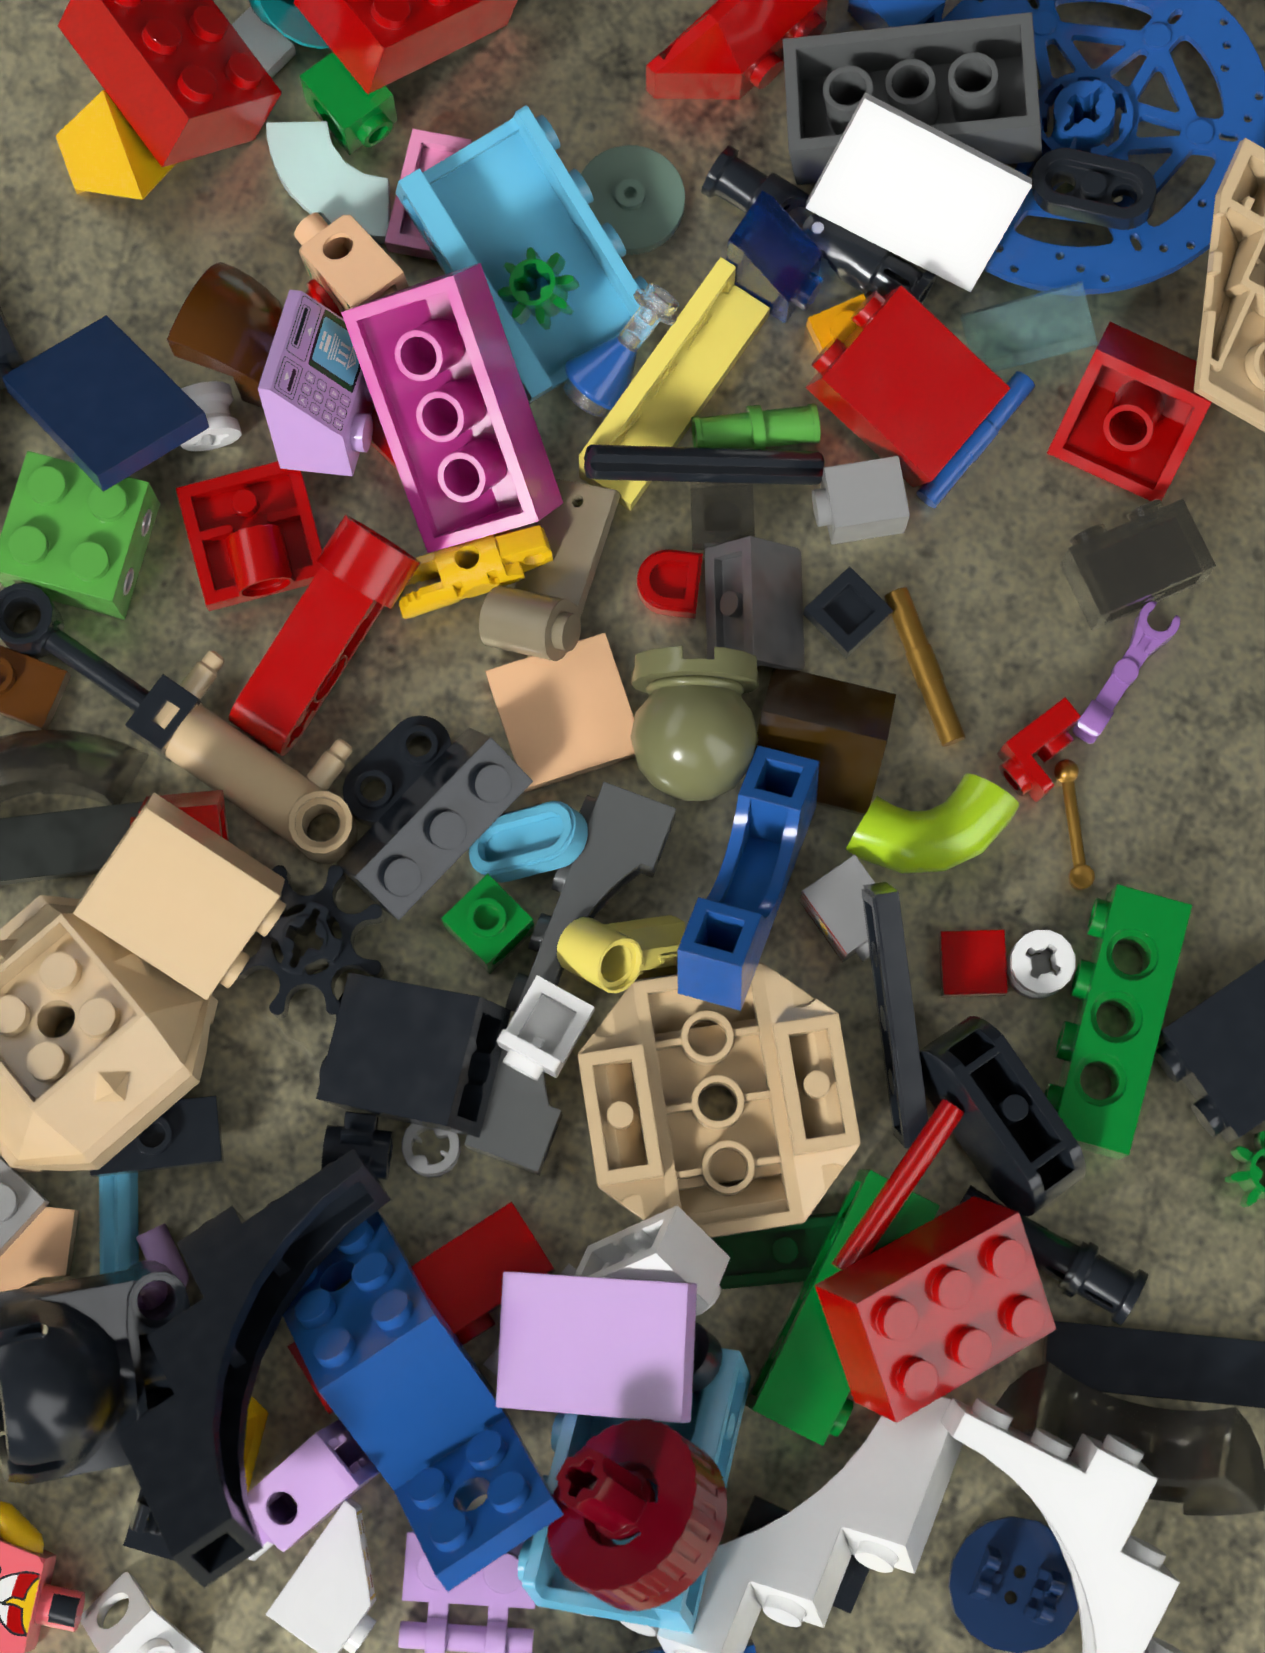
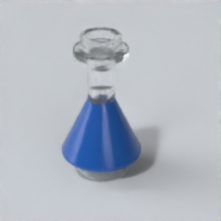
M649 283L645 290L637 289L634 292L633 296L640 307L618 336L566 362L565 372L569 380L564 385V391L585 412L596 417H603L608 410H612L632 381L637 351L659 322L666 325H674L677 321L675 312L679 308V303L668 291L657 284Z

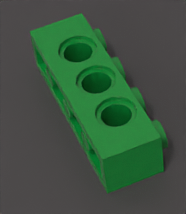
M1119 884L1107 893L1106 900L1096 898L1086 930L1087 935L1096 937L1090 961L1080 959L1070 996L1080 998L1074 1023L1066 1020L1063 1022L1055 1048L1054 1058L1064 1060L1058 1085L1048 1083L1044 1092L1083 1150L1118 1160L1130 1154L1192 909L1191 904ZM1116 944H1130L1139 951L1142 957V968L1139 974H1126L1116 967L1112 958L1113 948ZM1100 1005H1114L1124 1013L1127 1027L1123 1036H1109L1099 1028L1096 1014ZM1097 1066L1108 1074L1111 1081V1090L1106 1099H1094L1084 1092L1080 1083V1076L1084 1067Z

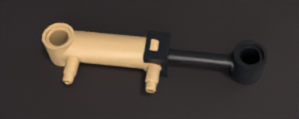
M16 583L0 591V638L10 649L35 659L47 656L50 653L135 711L125 726L144 745L170 763L173 761L213 790H223L224 797L298 848L308 859L319 864L338 862L357 842L358 827L349 806L340 796L327 791L345 767V761L353 751L352 746L346 741L337 739L331 748L322 754L308 775L304 776L203 706L200 701L215 681L217 672L225 663L224 658L214 650L208 651L201 661L196 662L180 685L162 674L149 691L65 633L61 613L41 588L29 583ZM29 609L41 611V620L36 628L27 633L14 632V622L22 612ZM332 814L340 819V828L332 839L325 842H316L308 838L307 828L316 816Z

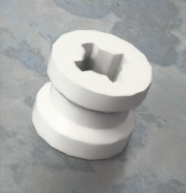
M209 381L181 388L205 412L210 427L181 444L182 449L197 452L213 450L232 444L241 437L239 421L231 416L229 409L234 400L229 384Z
M1035 930L1025 934L1009 951L1006 959L1007 979L1015 991L1027 998L1045 999L1055 995L1071 980L1075 970V954L1070 943L1062 935L1051 930ZM1049 958L1052 963V969H1054L1056 973L1050 969Z

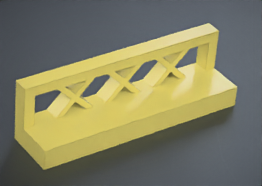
M722 257L719 258L579 454L580 478L592 486L617 490L621 494L618 503L629 511L633 509L652 481L590 479L586 477L584 471L586 448L591 444L677 447L691 427V417L699 416L769 317L770 307L734 285L736 266Z

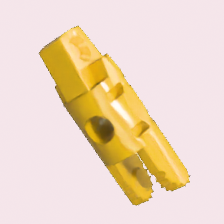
M541 525L514 532L506 530L415 557L421 563L407 586L440 576L441 581L419 588L418 591H412L401 597L399 606L402 617L405 619L413 618L461 602L462 599H470L490 592L492 588L498 585L508 586L525 579L524 572L553 561L552 551L544 529Z

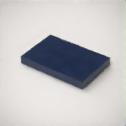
M107 315L13 369L9 374L2 376L8 393L103 492L210 428L205 412Z

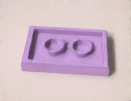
M503 1272L496 1407L640 1420L651 1419L653 1421L676 1423L691 1422L697 1283Z

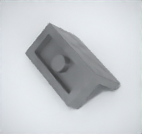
M753 536L705 548L707 659H714V647H725L755 655L757 657V666L763 665L786 670L804 669L802 564L800 550Z

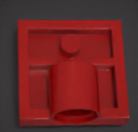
M276 461L176 488L205 605L209 612L308 586L321 567L316 560L323 549L302 471L280 469L279 462Z

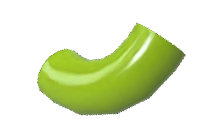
M970 773L963 775L954 792L944 803L925 811H909L894 806L876 796L845 850L862 860L899 873L946 871L982 854L1011 822L1019 808V802L998 785Z

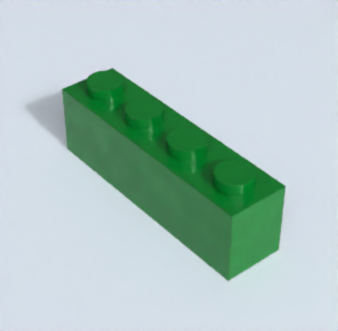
M867 1169L858 1170L838 1211L837 1218L833 1226L830 1227L811 1266L812 1269L805 1282H803L745 1402V1406L822 1446H824L829 1434L835 1437L840 1435L851 1415L854 1401L847 1398L851 1390L815 1285L840 1271L831 1263L888 1180L878 1173ZM912 1191L871 1253L923 1224L934 1220L940 1205Z

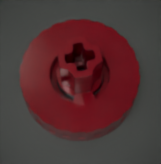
M631 1419L604 1429L603 1432L587 1441L585 1446L577 1451L573 1457H567L556 1476L558 1484L553 1491V1496L564 1515L548 1525L547 1538L548 1545H550L552 1551V1558L559 1566L560 1572L567 1579L611 1607L626 1611H642L671 1601L698 1579L717 1550L727 1514V1493L722 1474L717 1464L704 1450L662 1422H654L651 1419ZM650 1482L658 1486V1502H655V1492ZM639 1532L641 1533L627 1544L618 1545L613 1541L630 1539Z

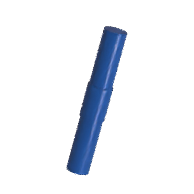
M1020 371L1014 373L1006 383L1010 390L934 480L923 484L916 492L917 496L931 508H936L1035 388L1034 382L1026 374Z

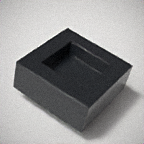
M850 566L813 599L803 611V615L845 658H848L888 621L893 614V610Z

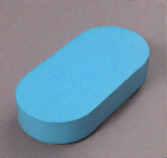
M550 801L504 813L469 847L470 862L477 872L484 876L488 873L496 882L500 883L560 869L570 865L582 853L587 842L588 826L581 813L560 801Z

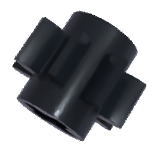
M346 1111L344 1126L327 1125L323 1143L321 1169L354 1148L378 1179L388 1180L393 1152V1131L378 1130L379 1117H377V1114Z

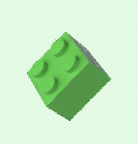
M27 451L0 536L1 584L7 587L16 583H29L41 588L51 601L125 620L160 507V502L150 483L127 477L103 492L76 463Z

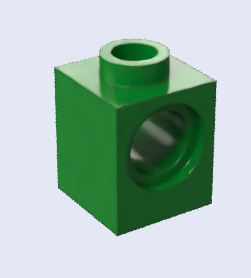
M334 52L299 75L306 103L321 121H327L329 131L349 155L363 145L364 147H372L381 142L390 133L393 124L398 121L394 97L386 85L367 94Z
M488 873L441 918L446 931L489 974L533 933L535 928L533 918Z

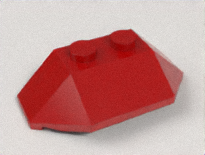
M718 0L646 65V91L654 99L740 100L754 86L759 90L763 89L775 79L784 65L783 39L822 34L827 25L825 18L828 0Z

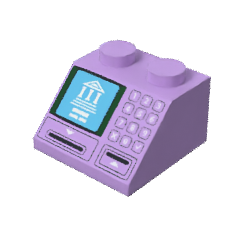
M289 290L258 386V392L280 469L353 477L360 452H368L372 441L373 422L371 413L374 407L372 397L344 319L303 291Z

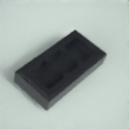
M207 1096L180 1099L99 1170H90V1176L101 1177L223 1163L224 1155L218 1097Z

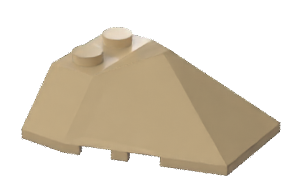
M1244 138L1239 142L1215 195L1194 392L1265 432V149Z

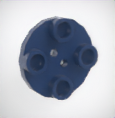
M1014 1516L984 1521L963 1539L951 1560L948 1589L952 1611L969 1634L992 1649L1023 1653L1044 1648L1066 1631L1079 1607L1071 1574L1059 1543L1052 1530L1039 1521ZM1018 1565L1023 1566L1025 1569V1574L1020 1578H1016L1013 1573L1014 1568ZM1008 1591H1014L1016 1595L1013 1603H1006L1004 1597Z

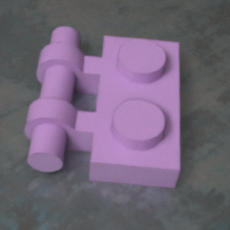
M408 1531L402 1601L429 1602L427 1622H400L399 1648L425 1650V1653H446V1651L532 1653L534 1629L508 1627L509 1607L536 1608V1604L524 1590L522 1581L518 1578V1559L524 1542L447 1592L434 1575L414 1531ZM450 1604L488 1606L487 1626L448 1624Z

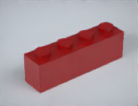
M512 1201L411 1266L427 1296L462 1345L470 1342L495 1325L490 1313L501 1306L503 1272L551 1274L556 1271ZM294 1341L287 1346L328 1414H335L319 1393Z

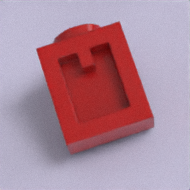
M1066 697L1005 742L997 753L1003 761L999 765L1000 773L1008 785L1020 796L1028 793L1036 803L1051 791L1054 783L1034 757L1038 755L1045 764L1069 746L1074 739L1068 731L1081 718L1080 714Z

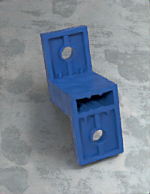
M377 1210L353 1229L312 1272L285 1311L283 1318L319 1393L394 1490L434 1575L445 1590L449 1592L564 1514L505 1408L496 1407L497 1393L427 1296L387 1221L380 1211ZM352 1279L345 1287L336 1291L341 1284ZM487 1494V1499L479 1507L467 1511L469 1505L476 1498Z

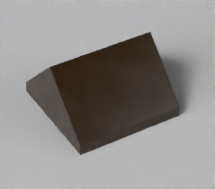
M773 668L757 730L759 739L757 745L819 761L817 805L865 816L872 801L887 745L896 694L798 670Z

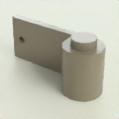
M556 478L563 504L535 524V526L541 525L547 535L553 561L524 572L525 579L516 582L514 588L501 585L492 588L483 602L479 617V633L485 646L552 661L562 659L578 643L581 633L580 618L621 496L617 490ZM583 500L582 505L578 506V502Z

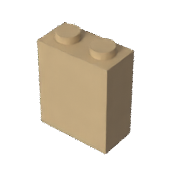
M153 792L81 897L73 914L207 1000L219 983L229 989L238 978L250 958L242 950L256 931L265 937L281 916L286 904L278 898L281 895L285 878Z

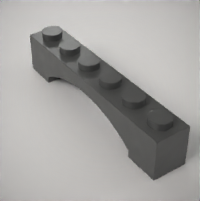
M603 782L598 798L590 795L586 796L579 812L585 818L588 826L586 845L574 862L556 871L551 889L560 892V897L552 916L541 913L528 947V949L536 951L538 954L529 976L520 972L517 974L505 1008L516 1013L537 975L558 986L564 968L561 967L557 959V945L564 929L571 922L581 917L594 919L615 894L640 874L651 878L654 877L675 822L676 808L607 782ZM502 1049L480 1138L467 1135L464 1144L470 1150L540 1176L562 1119V1111L549 1105L545 1072H542L538 1081L518 1072L503 1062L508 1051Z

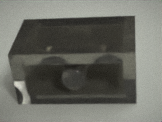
M1160 499L1148 502L1127 515L1129 522L1107 531L1104 524H1099L1071 538L1072 546L1068 548L1060 566L1091 631L1141 610L1150 601L1159 602L1205 582L1216 567L1184 499L1164 506Z

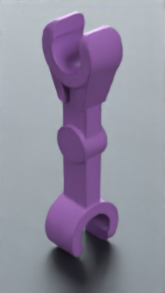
M1150 601L1143 606L1135 619L1128 650L1112 668L1111 676L1096 699H1092L1074 726L1073 734L1084 742L1093 744L1114 714L1112 711L1128 686L1138 677L1139 669L1145 660L1160 647L1168 643L1179 629L1180 617L1175 615L1165 631H1156L1149 626L1147 617L1157 602Z

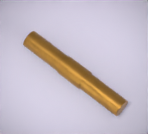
M907 587L893 590L887 593L884 598L893 610L892 619L905 649V656L917 687L922 693L941 745L946 747L958 743L966 737Z

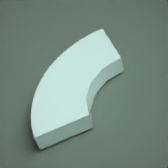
M327 121L266 122L267 140L272 161L278 177L291 198L293 197L309 214L315 212L323 213L331 223L342 215H351L378 244H385L390 221V184L388 178L364 174L346 163L332 145Z

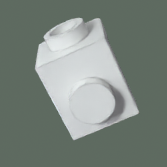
M537 975L507 1029H503L496 1040L499 1047L508 1051L503 1062L538 1081L543 1071L557 1079L595 1011V1007Z

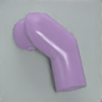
M164 1223L137 1236L136 1239L146 1260L157 1261L166 1265L186 1288L189 1281L188 1271L166 1224ZM164 1281L147 1283L138 1294V1308L152 1310L159 1307L167 1296V1283Z

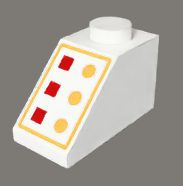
M352 1498L343 1502L266 1613L268 1617L318 1653H340L342 1649L349 1653H356L377 1622L367 1615L376 1601V1594L360 1504Z

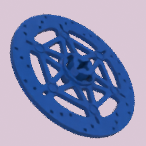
M962 0L941 20V22L1032 12L1036 67L1041 87L1038 90L1042 156L1058 148H1071L1129 161L1128 156L1168 153L1170 157L1153 175L1156 182V195L1191 155L1208 156L1215 160L1213 169L1196 195L1170 219L1158 226H1151L1146 221L1142 225L1129 230H1118L1108 227L1113 241L1110 244L1100 246H1061L1041 242L1017 233L1015 231L1016 227L1026 216L1078 221L1052 215L1041 209L1033 197L1031 188L985 266L984 271L1007 282L1038 291L1070 295L1105 294L1131 289L1165 277L1194 261L1210 248L1215 195L1239 142L1247 138L1265 149V72L1250 38L1235 17L1218 0H1035L1038 5L1037 9H1033L1028 0H982L983 2H979L981 0ZM1073 2H1106L1143 11L1151 15L1152 18L1141 30L1068 23L1060 20L1056 7ZM1181 15L1176 23L1169 24L1174 16ZM1073 41L1123 46V48L1098 68L1091 69ZM1180 42H1190L1211 70L1220 92L1223 107V116L1221 118L1213 119L1197 116L1170 55ZM1056 45L1074 72L1054 78L1051 73L1046 47ZM1144 55L1147 57L1131 85L1124 86L1112 77L1137 56ZM1154 73H1162L1178 112H1171L1138 102ZM1054 104L1053 132L1048 138L1045 132H1047L1049 122V108ZM1120 108L1123 113L1121 114L1119 125V139L1113 143L1115 113ZM1142 121L1178 131L1180 135L1140 138L1137 136L1138 124ZM1220 138H1230L1237 141H1224ZM1037 161L1018 163L1015 170L1029 176ZM1065 182L1057 183L1053 189L1056 190ZM1122 196L1121 201L1114 203L1120 207H1128L1134 204L1135 201L1129 196ZM1131 239L1139 241L1142 248L1140 251L1134 249Z

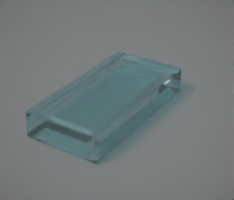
M1083 281L961 314L968 348L993 372L1098 345Z

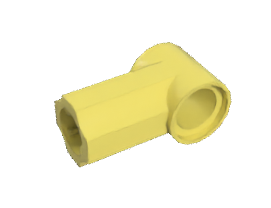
M672 915L603 924L593 918L581 917L571 922L561 934L557 945V959L561 967L608 993H619L630 987L635 980L678 973L677 950L686 929L685 922Z

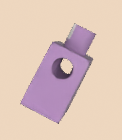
M340 1419L316 1432L248 1492L249 1507L264 1547L249 1557V1560L256 1561L274 1544L282 1552H285L307 1536L334 1513L345 1500L351 1498L380 1473ZM291 1496L295 1499L297 1506L293 1503Z

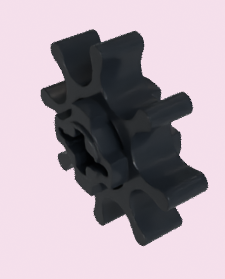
M282 865L275 866L272 871L285 878L281 891V901L286 904V907L270 932L265 937L261 935L260 949L254 956L249 958L238 979L244 980L255 971L263 969L276 973L279 977L280 988L279 993L269 1005V1010L279 1019H283L288 1015L290 1000L294 994L306 988H313L322 992L325 997L326 1011L331 1017L336 1018L340 1002L335 996L334 988L341 974L347 970L357 969L364 971L371 977L381 978L384 975V968L378 960L362 958L356 954L354 949L355 936L359 930L367 925L382 923L385 919L384 912L378 904H372L367 909L356 914L344 913L337 908L335 900L337 891L346 881V874L338 865L329 867L326 884L322 890L308 896L300 895L293 891L289 872ZM334 921L338 922L341 928L342 937L340 939L335 938L332 931ZM316 926L315 933L323 945L319 950L308 948L304 956H301V950L294 943V938L297 934L308 936L312 928ZM276 945H280L283 952L281 963L278 962L275 954ZM328 967L320 973L313 974L315 971Z

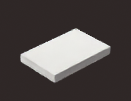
M865 92L806 201V209L971 292L1032 187V178Z

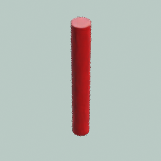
M945 1099L941 1100L831 1263L833 1266L841 1271L870 1255L965 1113Z

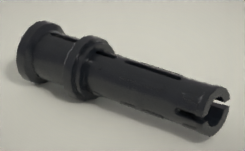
M972 1185L969 1186L960 1202L961 1204L976 1196L1006 1207ZM1020 1215L1036 1267L1059 1281L1058 1288L1063 1290L1062 1294L1070 1298L1078 1294L1112 1313L1111 1321L1121 1326L1137 1302L1147 1281L1148 1273L1140 1269L1132 1273L1100 1255L1099 1246L1092 1242L1087 1244L1082 1241L1080 1245H1077L1053 1233L1032 1219Z

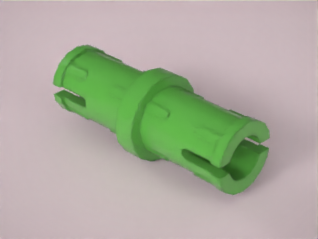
M813 403L807 406L763 411L760 405L746 406L745 413L700 418L698 416L691 417L693 447L731 449H766V447L809 442L812 444L819 443L821 431L817 405Z

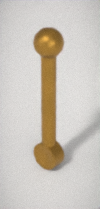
M1063 759L1055 765L1054 775L1062 783L1074 866L1068 874V881L1072 888L1085 890L1093 884L1095 874L1093 869L1086 865L1074 784L1079 775V769L1074 761Z

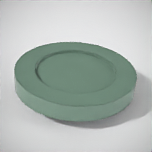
M618 146L597 155L582 171L581 175L589 186L594 199L593 202L588 204L600 225L606 222L612 225L624 244L626 255H636L652 251L666 243L678 229L685 208L684 185L677 169L660 153L642 146Z

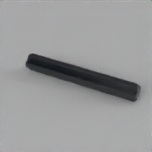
M591 444L586 448L584 456L585 475L595 480L818 485L822 482L824 471V457L818 451Z

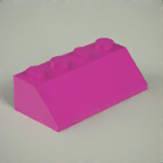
M481 263L423 281L341 312L427 553L538 522L563 504Z

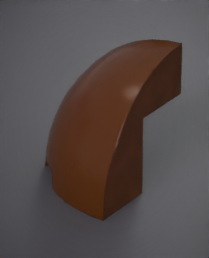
M219 262L206 270L192 288L173 323L167 341L174 356L232 376L242 401L263 408L258 386L284 307L266 287L252 276L231 265Z

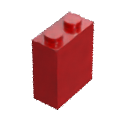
M902 285L883 297L875 291L852 315L851 320L857 327L848 338L842 342L835 337L814 359L811 366L818 373L805 388L880 458L899 456L903 479L914 488L934 480L1010 390V387Z

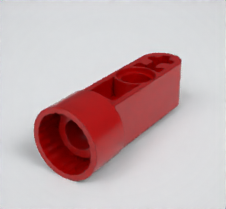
M346 514L316 560L321 567L243 688L229 714V722L280 756L286 755L299 741L384 606L392 609L421 563L395 543Z

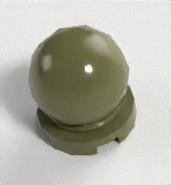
M683 646L656 648L637 653L635 655L634 669L631 671V684L636 690L649 694L648 698L635 713L631 732V741L640 771L655 788L676 800H712L734 789L747 773L759 740L754 714L741 698L742 694L752 692L759 687L757 657L745 651L725 647H714V659H683Z

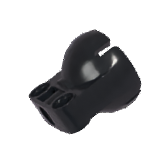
M143 1260L123 1271L0 1292V1432H5V1435L0 1436V1467L5 1481L31 1485L130 1465L116 1433L136 1421L148 1409L158 1406L174 1395L147 1336L169 1322L178 1313L190 1308L185 1285L166 1265L157 1261ZM152 1281L166 1282L168 1286L167 1296L159 1307L152 1310L138 1308V1294L147 1283Z

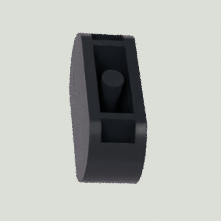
M969 1016L919 1050L926 1096L935 1109L941 1100L945 1099L965 1113L952 1134L994 1195L1009 1209L1019 1212L1021 1216H1032L1085 1177L1086 1163L1080 1145L1004 1035L991 1023L977 1016Z

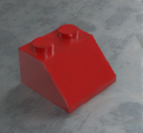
M1109 321L1047 454L1160 506L1212 403L1194 392L1197 361Z

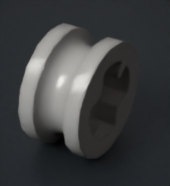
M411 1124L405 1130L401 1141L402 1154L408 1166L418 1175L427 1178L440 1177L450 1172L457 1164L461 1153L460 1140L457 1133ZM426 1130H433L438 1139H449V1151L441 1150L440 1154L444 1159L436 1164H429L425 1155L414 1156L413 1154L414 1142L422 1144V1139L419 1135Z

